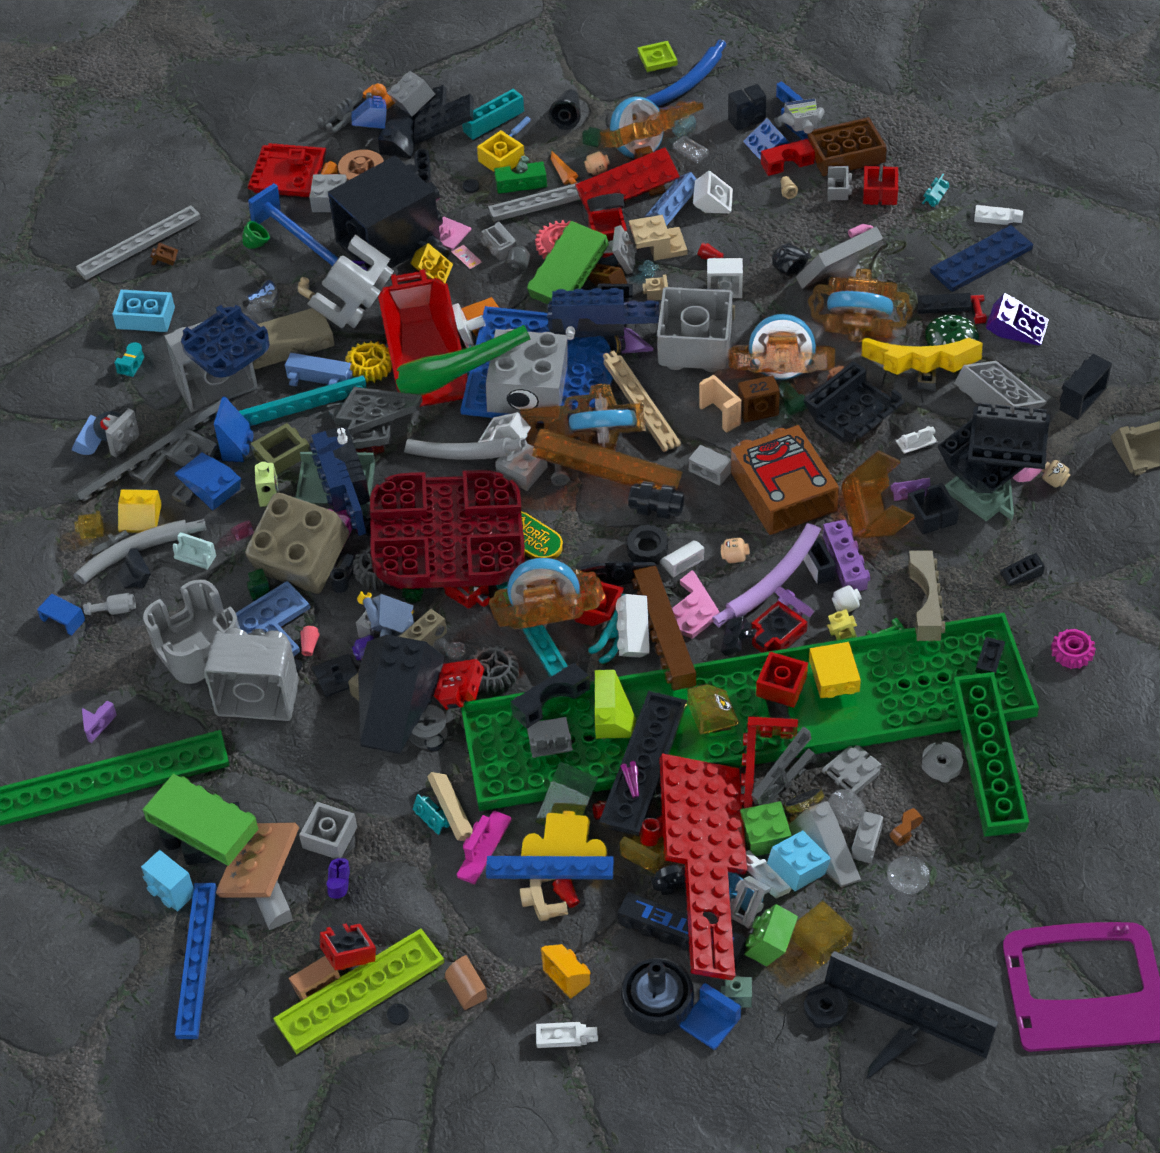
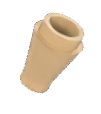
M782 177L780 180L782 195L787 199L794 198L797 195L798 187L789 177Z

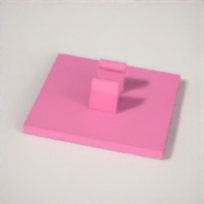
M443 217V224L439 226L440 241L443 243V246L453 250L472 229Z

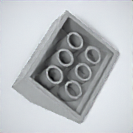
M997 361L963 365L955 381L959 389L972 397L975 403L992 404L994 408L995 404L1011 406L1010 413H1014V406L1030 408L1029 414L1033 413V408L1039 409L1047 402Z

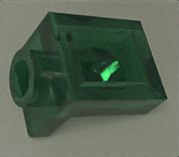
M593 127L582 132L583 144L598 148L605 136V130Z

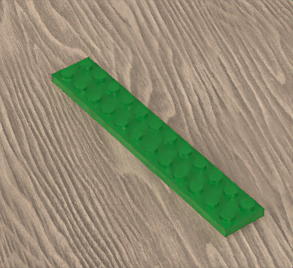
M218 730L1 786L0 826L163 784L173 774L186 778L229 767L230 764L222 732Z

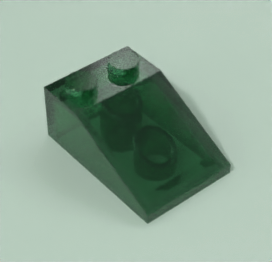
M560 762L535 823L545 827L546 815L548 813L563 814V811H573L575 815L583 816L597 784L598 777Z

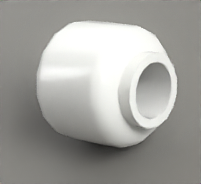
M849 585L833 593L834 597L831 598L837 612L847 609L848 613L859 608V600L862 599L858 589L853 590Z

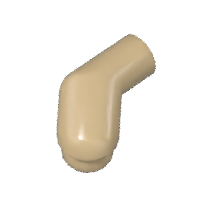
M302 277L298 283V292L310 300L315 293L309 290V279Z

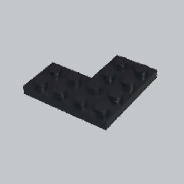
M441 85L433 88L432 91L435 95L415 113L414 141L419 144L473 120V96L468 94L455 101L446 103V87Z

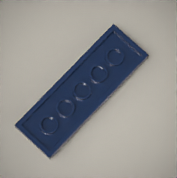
M1010 225L932 266L930 273L951 292H954L1032 250L1033 243Z

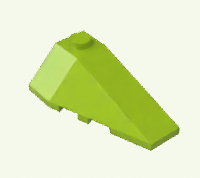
M595 670L596 739L631 738L636 725V717L616 671Z

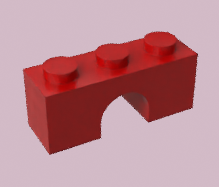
M808 139L761 151V165L768 176L784 172V162L793 161L800 168L814 164L815 150Z

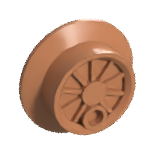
M356 150L341 158L338 163V171L340 174H346L348 181L384 162V160L374 151Z

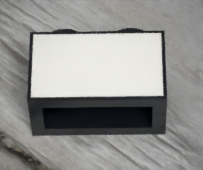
M816 538L803 561L815 582L819 585L835 579L836 564L821 538Z

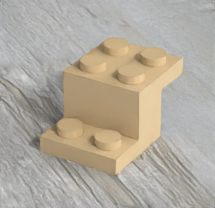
M663 215L629 221L637 249L650 247L654 261L687 255V248L680 227L667 229Z

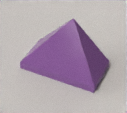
M624 327V336H620V338L625 340L626 346L622 354L653 351L654 348L632 329Z

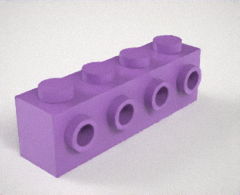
M846 520L823 524V538L829 554L836 564V572L842 588L849 585L853 590H866L868 581H870V574L864 568L863 556L858 553V543L852 538L853 531L851 526L848 527Z

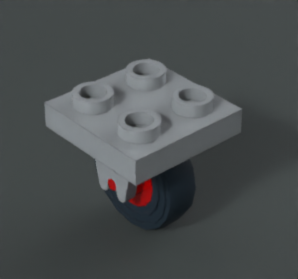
M620 225L615 227L614 238L608 241L609 246L599 259L598 264L609 266L620 264L625 273L630 274L633 273L637 249L635 244L630 241L628 233Z
M129 408L122 415L114 411H108L100 414L94 420L93 428L96 436L101 440L108 441L110 453L116 458L140 435L135 412Z

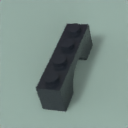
M575 663L563 668L555 675L510 701L512 715L523 726L529 728L543 719L542 707L548 700L560 696L575 699L590 690L589 675Z

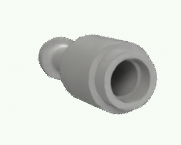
M124 593L108 596L105 603L91 605L88 602L83 605L85 615L89 616L92 615V612L108 610L111 615L131 612L132 609H136V601L133 594Z

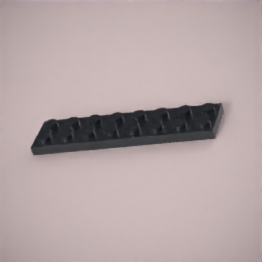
M648 691L621 765L626 764L627 768L630 767V762H636L638 767L639 797L635 796V798H632L620 765L599 821L600 827L640 836L642 824L647 817L660 781L659 758L662 753L670 754L687 707V700Z
M833 951L830 956L824 984L831 985L832 988L837 990L839 988L847 998L910 1026L916 1024L920 1030L987 1059L997 1030L998 1021Z

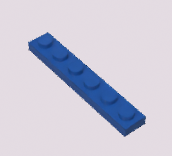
M487 856L486 878L613 879L614 858L613 856Z

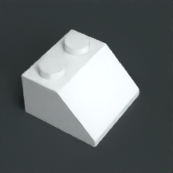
M708 171L695 180L693 204L705 213L729 214L732 207L733 189L711 171Z

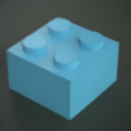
M802 830L773 846L767 864L794 891H797L825 875L831 858Z
M159 850L141 866L144 874L143 879L148 885L147 890L153 896H159L163 904L168 908L172 907L178 912L193 898L194 888L189 873Z

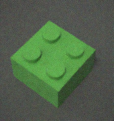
M781 801L740 809L748 851H751L755 856L770 854L773 846L792 836Z
M777 904L770 909H766L760 917L757 916L753 921L752 928L754 929L746 940L745 946L747 948L745 955L767 967L786 952L798 916Z

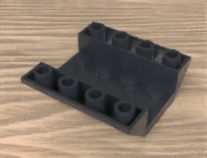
M991 406V411H995L993 406ZM972 418L938 445V449L948 469L976 493L992 494L1025 467L969 462L968 453Z

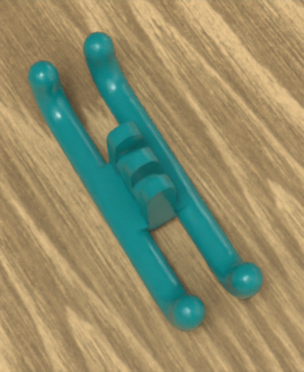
M616 609L611 619L607 622V626L603 630L604 632L601 633L599 641L588 649L590 654H595L606 645L608 639L616 637L609 652L599 658L601 664L612 660L619 650L617 647L619 632L617 630L618 611Z

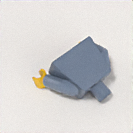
M361 591L357 597V601L364 605L369 621L371 622V629L381 632L380 637L386 634L398 636L414 624L412 615L414 613L413 605L383 594L371 599V593L368 592L365 596Z

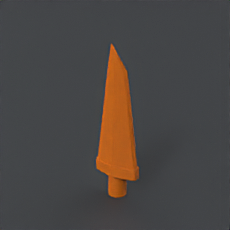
M551 151V161L563 184H576L577 181L575 179L578 177V174Z

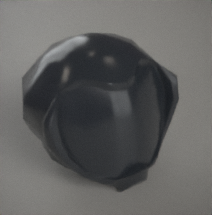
M787 243L775 250L772 256V265L781 273L787 275L795 273L797 275L812 256L808 250L805 252L801 248Z

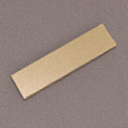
M431 772L427 776L452 831L457 840L465 841L466 838H470L472 827L450 781L445 774Z

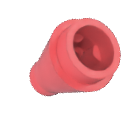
M305 626L300 632L301 654L312 656L320 634L316 627Z

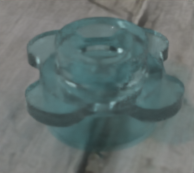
M646 260L643 265L638 266V270L642 271V275L645 277L654 276L655 271L659 269V266L653 264L651 260Z

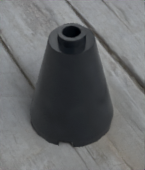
M566 90L550 106L549 119L559 129H573L581 119L579 95L575 90Z

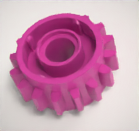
M1066 629V631L1059 632L1058 637L1054 636L1051 645L1052 656H1055V661L1059 662L1063 667L1080 669L1084 665L1087 666L1088 662L1093 660L1096 650L1094 648L1095 642L1091 641V636H1088L1084 631Z

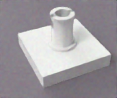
M459 303L452 305L457 328L466 348H469V345L471 347L474 346L471 331L485 326L482 315L467 321Z

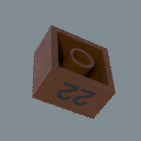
M773 375L738 383V397L741 399V417L744 423L779 415L780 390Z

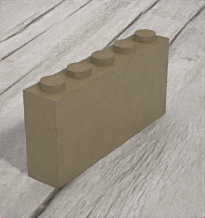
M311 308L257 324L260 327H266L270 346L262 356L253 361V367L255 370L285 361L290 353L306 355L335 346L333 333L326 317Z

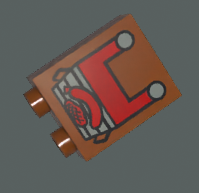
M799 425L788 429H775L768 436L754 441L743 440L734 448H731V474L769 535L837 511L839 486Z

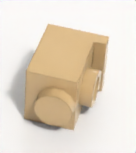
M663 275L662 278L646 279V283L643 284V294H647V300H662L663 288L668 287L667 276Z

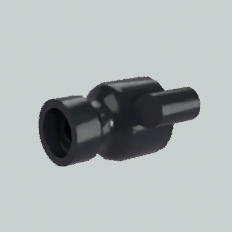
M433 235L429 236L425 241L418 242V247L420 248L429 243L446 259L450 255V250L443 246V243Z

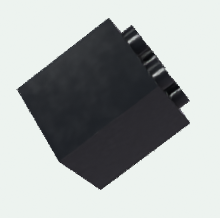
M397 156L387 159L328 191L336 242L355 261L363 260L348 250L349 243L354 235H357L388 257L390 260L387 266L391 269L412 258L415 252L420 249L418 247L419 241H425L432 235L441 240L439 226L443 224V219L436 205V201L440 199L437 187L431 181L425 183L420 178L413 164L405 165ZM366 262L364 264H361V266L364 269L366 267L367 271L371 267V265H369Z

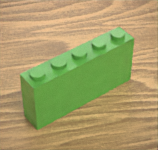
M571 221L564 228L560 239L556 240L554 248L547 254L542 266L537 269L533 280L529 281L527 289L530 297L549 304L552 301V291L558 289L566 291L581 289L609 246L607 236Z
M175 774L168 779L143 808L146 821L227 866L231 864L258 831L256 817L253 814L241 811L235 804H229L223 801L220 796L212 795L202 786H195L187 778L179 777Z

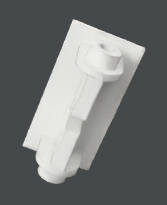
M927 426L925 429L919 430L918 433L913 432L902 435L896 442L903 453L906 454L937 443L933 436L935 429L934 427Z

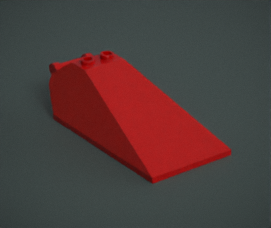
M425 269L403 275H391L392 286L383 287L378 296L395 383L399 374L397 369L404 363L427 356L462 350L448 284H445L438 278L427 279ZM420 278L422 280L398 285V282L415 280ZM467 373L442 388L423 395V401L419 407L463 399L468 380Z

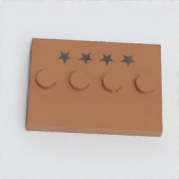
M257 823L258 831L231 864L226 867L215 893L220 898L270 897L299 830V826L296 823Z

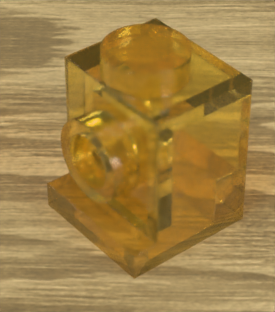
M100 510L96 511L95 514L78 516V521L74 522L75 531L79 532L81 539L104 536L103 519Z

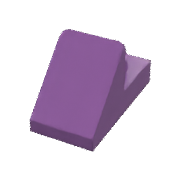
M106 701L97 709L95 714L82 708L84 731L88 742L92 743L117 716L113 703Z

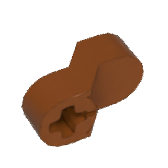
M915 808L903 813L901 817L902 824L895 827L889 835L897 846L909 842L912 836L911 830L918 827L923 821V817Z

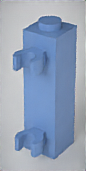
M290 353L285 364L287 377L291 379L289 383L291 386H297L299 380L331 385L353 378V371L350 370L351 363Z

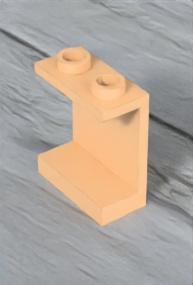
M715 375L700 382L699 408L702 410L714 403L722 411V429L726 433L741 425V399Z

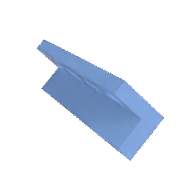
M692 172L681 175L679 179L675 180L645 215V218L663 215L667 226L694 194L696 178Z

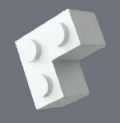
M518 412L494 417L478 442L506 437L512 440L525 439L531 427Z

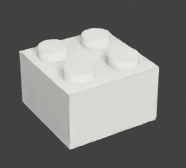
M742 258L707 259V289L732 291V298H742Z

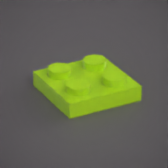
M668 41L638 47V54L647 72L678 65V60Z

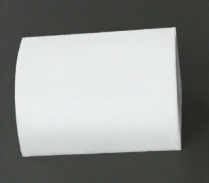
M692 541L660 560V564L672 577H675L704 560V547L697 541Z

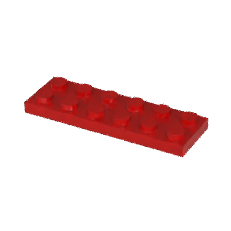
M665 147L577 183L575 188L588 213L590 209L587 200L590 198L620 193L624 194V201L675 181L680 176Z

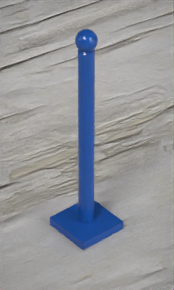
M273 183L248 200L251 221L260 224L269 217H272L331 266L335 264L338 259L337 256L280 211L279 192L276 184Z

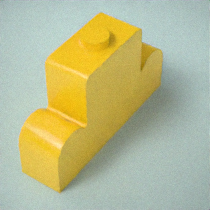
M563 811V814L548 813L546 815L543 839L535 833L529 834L524 838L521 856H607V848L598 839L588 842L590 821L587 816L575 815L573 811Z

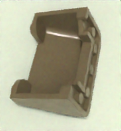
M1160 421L1136 428L1134 426L1130 428L1128 426L1122 427L1110 436L1114 447L1131 474L1135 473V476L1146 473V470L1160 467Z

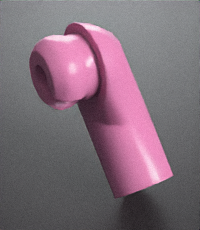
M861 224L848 230V235L850 238H853L874 227Z

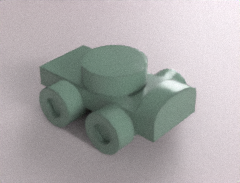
M521 156L514 173L521 174L526 172L529 161L528 157Z

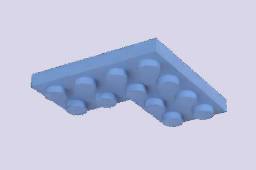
M286 581L236 612L240 629L247 634L252 632L253 629H263L264 632L279 631L285 634L291 644L293 656L300 653V648L281 626L309 610L310 605Z

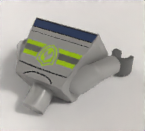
M815 98L787 102L784 105V114L774 118L775 127L783 126L786 123L794 131L804 130L805 133H811L814 128H817V123L824 119V109L822 107L817 109Z

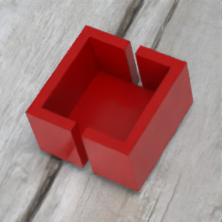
M864 166L863 204L878 205V202H882V205H897L898 167H883L882 181H879L880 166Z
M621 207L588 212V228L605 234L608 241L613 240L614 230L617 226L621 225L624 231L627 232Z

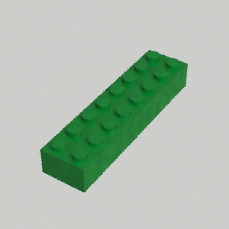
M991 672L954 677L951 691L984 837L1026 832L1029 818L995 674Z

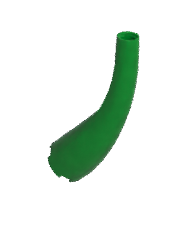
M522 325L505 334L463 350L427 356L404 363L397 369V372L399 371L398 379H396L397 387L401 393L426 395L531 340L525 326Z

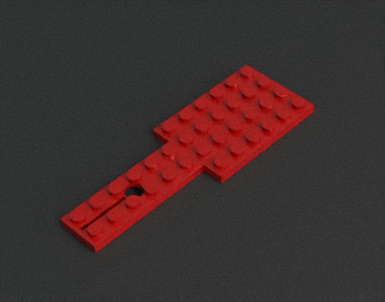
M662 753L659 761L664 859L685 864L691 974L733 980L735 977L728 872L744 875L747 871L744 824L740 813L742 803L740 802L739 768ZM712 912L717 917L718 922L710 924L709 920L703 916V913Z

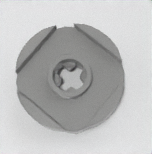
M942 742V744L937 745L933 743L924 750L922 769L930 777L946 783L960 774L963 767V758L961 751L955 745L948 742ZM938 759H946V763L941 764L939 763Z

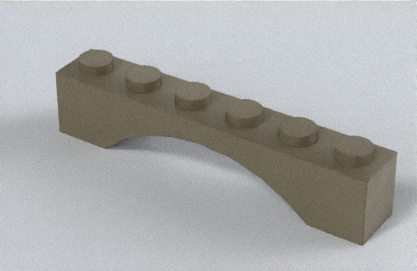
M909 551V577L923 589L927 597V602L916 613L915 630L917 641H941V633H945V621H941L944 617L943 608H940L942 607V596L940 595V583H937L939 581V572L935 571L937 570V558H933V551Z

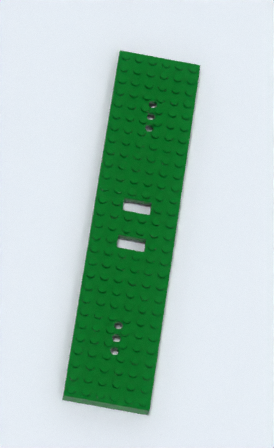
M1005 613L945 622V633H941V641H917L915 628L770 651L808 663L807 679L795 707L786 705L789 718L798 719L797 734L804 726L810 731L812 738L795 758L801 757L807 749H810L815 754L844 750L849 746L852 748L856 745L862 747L960 730L951 685L954 677L980 674L975 672L985 637L1005 642L995 675L1005 721L1037 717L1039 706ZM849 642L861 679L860 692L838 695L832 698H820L809 662L810 648ZM769 652L693 664L696 671V686L673 691L671 684L666 682L665 669L618 677L636 717V723L648 691L687 700V707L669 755L735 768L744 767L742 766V754L747 753V746L743 745V733H748V717L770 718L766 700L756 696V682ZM945 677L948 681L941 682L938 678ZM925 680L928 682V684L921 685L919 684V681ZM590 681V690L575 699L566 696L555 697L548 700L542 707L543 719L540 721L566 717L571 740L575 741L572 744L573 751L532 758L527 728L512 715L510 701L523 693L464 702L463 707H461L479 811L612 789L630 738L596 739L595 681ZM905 683L909 685V687L901 688L899 685ZM715 694L723 697L731 705V708L726 710L731 730L712 733L705 705L718 703ZM756 734L755 765L777 761L796 736H793L792 739H783L779 735L763 738ZM587 736L595 738L593 741L584 740Z

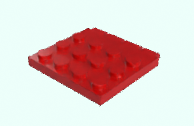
M272 143L263 145L250 178L248 189L253 190L254 193H260L274 183L278 186L279 195L310 197L313 175L320 174L327 153L326 148ZM289 149L306 150L304 165L287 164Z

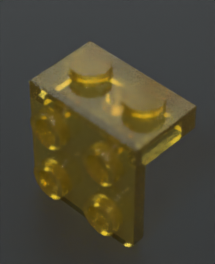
M634 835L631 839L624 836L620 841V856L656 874L666 861L664 859L663 836L659 838L658 844L655 846L643 845L640 842V836Z

